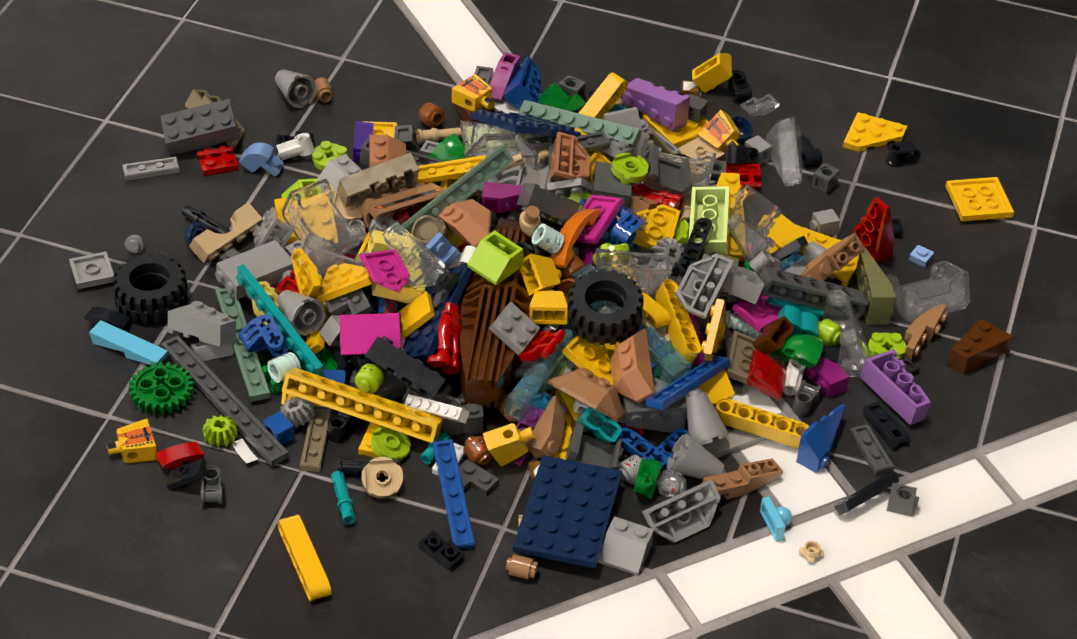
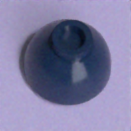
M199 222L189 225L184 231V238L187 244L190 245L196 236L207 230V227Z

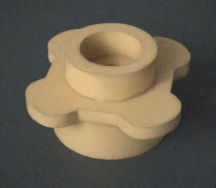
M807 541L804 547L799 548V553L804 555L808 562H815L816 558L823 557L824 555L820 544L815 541Z

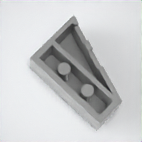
M704 254L702 259L709 258L711 256ZM733 264L722 292H728L756 305L765 284L756 272Z
M194 301L189 305L168 311V333L173 334L175 331L183 333V337L190 338V335L199 337L201 342L219 347L236 342V320L218 312L215 308L203 304L201 301Z

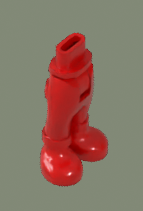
M632 183V192L657 202V206L664 204L679 211L681 210L684 201L682 195L652 189L644 184Z
M450 302L446 303L439 322L438 354L428 357L427 365L432 368H442L441 371L444 374L455 375L460 372L461 367L458 357H460L461 352L460 332L462 331V326L459 320L461 319L459 306Z

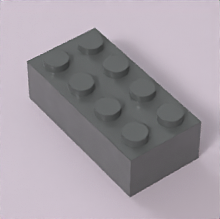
M230 98L160 116L170 156L240 139Z

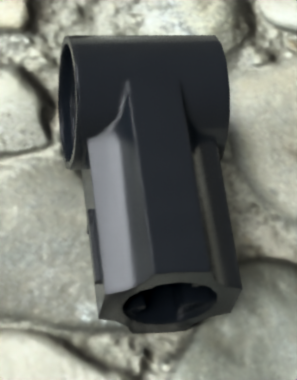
M801 135L794 140L793 145L800 154V161L803 167L822 163L820 149H815L808 138Z

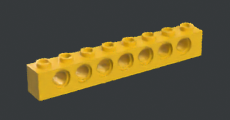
M295 367L286 373L282 392L430 443H433L439 437L444 420L442 417L369 392H362L360 389Z

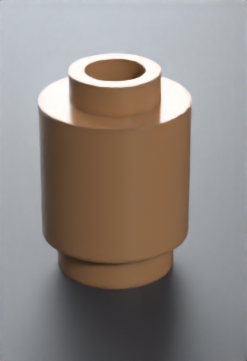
M323 77L316 79V96L321 102L331 101L333 90L329 81Z
M513 554L512 558L509 557L507 560L506 570H509L508 574L527 580L530 578L535 579L538 562H535L532 558Z

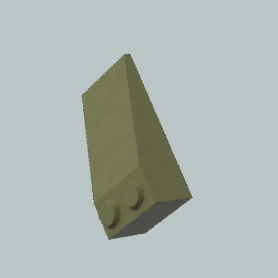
M865 248L858 255L855 276L858 289L862 291L868 303L864 311L866 324L889 325L890 318L894 316L893 305L897 302V293L893 291L891 282Z

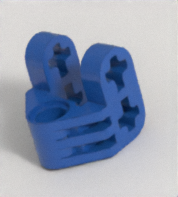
M622 205L616 214L621 220L613 227L612 231L606 230L609 233V237L605 236L606 239L602 240L611 245L626 243L631 252L633 249L631 243L637 232L643 231L648 222Z
M268 314L260 315L251 320L238 335L249 353L268 349L274 359L289 353L282 333L273 318ZM282 349L283 353L279 354L277 351Z

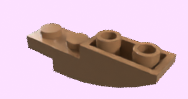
M853 233L813 259L805 266L806 270L800 275L824 281L834 271H840L865 247L857 234Z
M941 304L926 311L909 326L904 337V342L906 343L904 358L908 357L912 361L914 356H918L921 344L924 345L926 340L931 342L934 335L938 336L941 329L940 324L945 323L948 315L945 313L947 305Z
M770 458L740 464L737 471L704 477L702 483L712 479L719 495H724L726 499H731L765 486L780 477L783 471L775 460Z

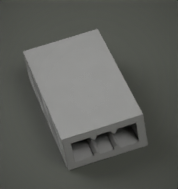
M274 240L218 262L216 264L215 276L217 281L225 286L226 291L237 300L247 296L246 289L240 286L236 280L238 266L244 264L258 282L266 281L272 286L278 283L284 272L290 269L293 270V264L288 253Z

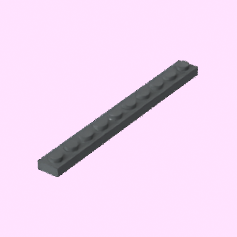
M178 335L161 343V347L168 351V356L174 363H177L179 368L183 366L184 371L189 370V376H193L194 384L225 417L230 416L231 420H235L238 431L271 467L289 458L288 451Z

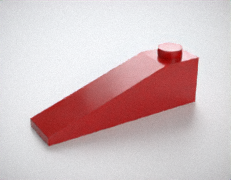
M876 197L868 207L866 215L860 219V224L854 228L853 233L857 234L863 246L878 263L892 256L895 240L890 207Z

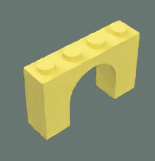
M377 230L373 231L368 242V252L373 253L396 249L410 273V278L400 293L372 281L373 296L411 303L425 292V287L422 285V261L419 258L420 253L416 252V248L419 247L413 238Z

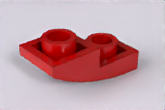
M189 442L161 450L156 453L155 457L163 469H172L182 466L184 461L192 462L202 459L204 452L197 442Z

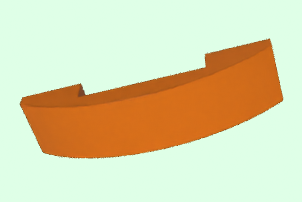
M582 209L565 223L560 231L564 235L563 245L557 253L551 254L555 267H567L575 254L572 250L574 243L586 225L592 226L601 212L599 209Z

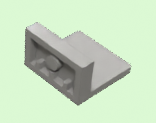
M272 207L270 211L265 212L262 224L257 226L253 232L255 248L274 240L284 248L295 230L293 226L278 219L276 208Z

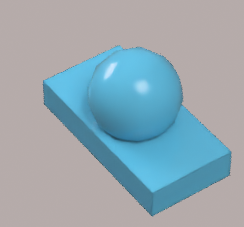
M769 496L763 497L760 513L776 542L781 541L784 537L785 527L792 520L791 511L786 507L775 508Z

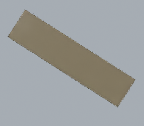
M314 406L315 416L310 418L311 422L308 423L300 471L321 472L328 436V419L332 415L331 408Z

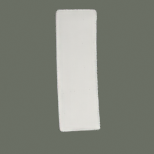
M243 439L231 443L246 463L258 459Z

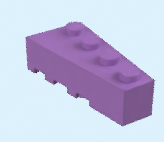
M639 78L628 83V87L622 95L624 102L632 107H637L640 112L672 132L687 124L690 103L689 95L685 94L683 96L677 91H668L663 86L656 87L654 83Z
M895 349L865 359L860 378L909 425L925 420L931 402L921 387L914 383L913 375L907 373L904 368V362L898 360Z

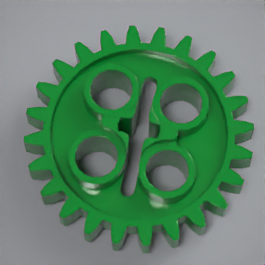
M159 362L158 366L151 363L150 368L143 366L144 371L137 370V375H132V380H129L130 386H128L133 405H138L139 410L145 408L146 413L153 410L154 415L157 411H161V414L164 415L165 410L172 413L173 408L179 411V405L186 406V401H191V396L194 395L193 376H189V370L184 371L183 366L178 368L177 363L173 366H170V362H167L166 365H162V362Z

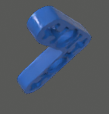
M622 428L618 438L622 439L621 447L631 455H638L640 458L644 457L647 460H659L662 471L666 468L668 458H673L674 452H666L664 448L671 447L673 449L677 439L682 435L688 434V431L682 428L676 429L657 448L630 428ZM637 447H644L646 452H639Z

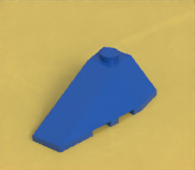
M529 56L525 58L504 93L505 100L515 108H521L524 100L535 103L540 100L539 97L542 92V88L539 86L541 81L540 68Z
M839 405L830 412L828 417L824 415L821 417L820 423L817 421L813 422L801 434L797 463L814 473L828 465L830 461L829 456L842 423L846 405Z

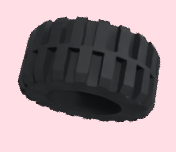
M147 254V256L139 255L135 259L130 258L114 274L113 292L115 305L121 314L128 316L133 322H142L143 324L153 322L158 324L163 320L166 322L168 321L169 310L185 306L188 301L186 272L177 261L174 262L172 258H165L160 254L157 256L153 254ZM147 287H160V289L153 291L141 290Z
M600 269L597 272L595 270L590 271L588 275L583 274L579 277V280L572 284V288H570L568 293V322L575 333L578 332L580 338L583 340L586 338L587 342L592 344L596 342L604 346L607 343L615 345L618 341L621 343L627 337L633 336L641 325L644 303L642 290L632 278L629 279L628 275L623 272L621 274L617 273V270L611 269V271H606V269ZM604 300L614 302L622 309L615 313L603 314L592 310L589 305Z

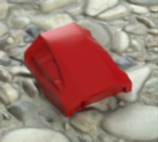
M755 348L751 355L752 361L749 364V374L746 382L749 386L758 388L761 393L779 400L784 389L786 369Z

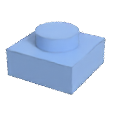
M917 245L909 255V260L926 267L933 258L934 252Z

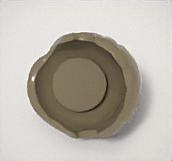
M423 215L414 222L411 235L418 247L427 251L426 245L438 232L447 237V228L443 220L435 219L431 215Z

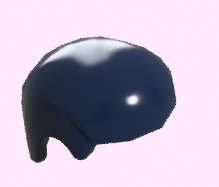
M741 116L732 117L731 119L741 133V137L736 142L743 143L747 141L753 132L752 123L747 118Z

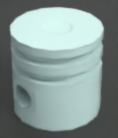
M540 224L532 235V244L550 254L557 253L564 242V235L546 224Z
M292 352L270 360L267 365L271 378L277 383L284 381L286 373L293 367L301 369L298 358Z

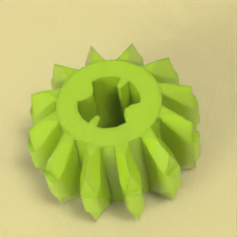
M222 414L220 417L213 415L212 419H207L206 424L203 425L204 439L206 442H209L210 446L217 445L218 448L221 445L227 447L229 443H234L238 435L235 420H231L230 416L223 417Z

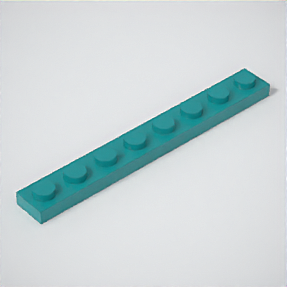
M244 264L238 266V275L236 276L238 284L246 289L248 297L255 301L259 311H263L264 314H268L273 318L284 337L288 349L293 350L299 362L304 364L307 372L324 377L322 363Z

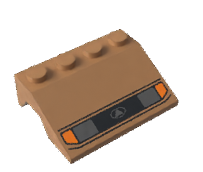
M421 182L412 189L405 187L399 189L398 193L395 194L388 192L381 195V198L374 199V197L368 198L360 206V211L366 227L369 228L372 219L376 220L379 217L386 216L388 218L393 217V220H396V217L410 206L421 210L446 189L434 183L425 184V182Z

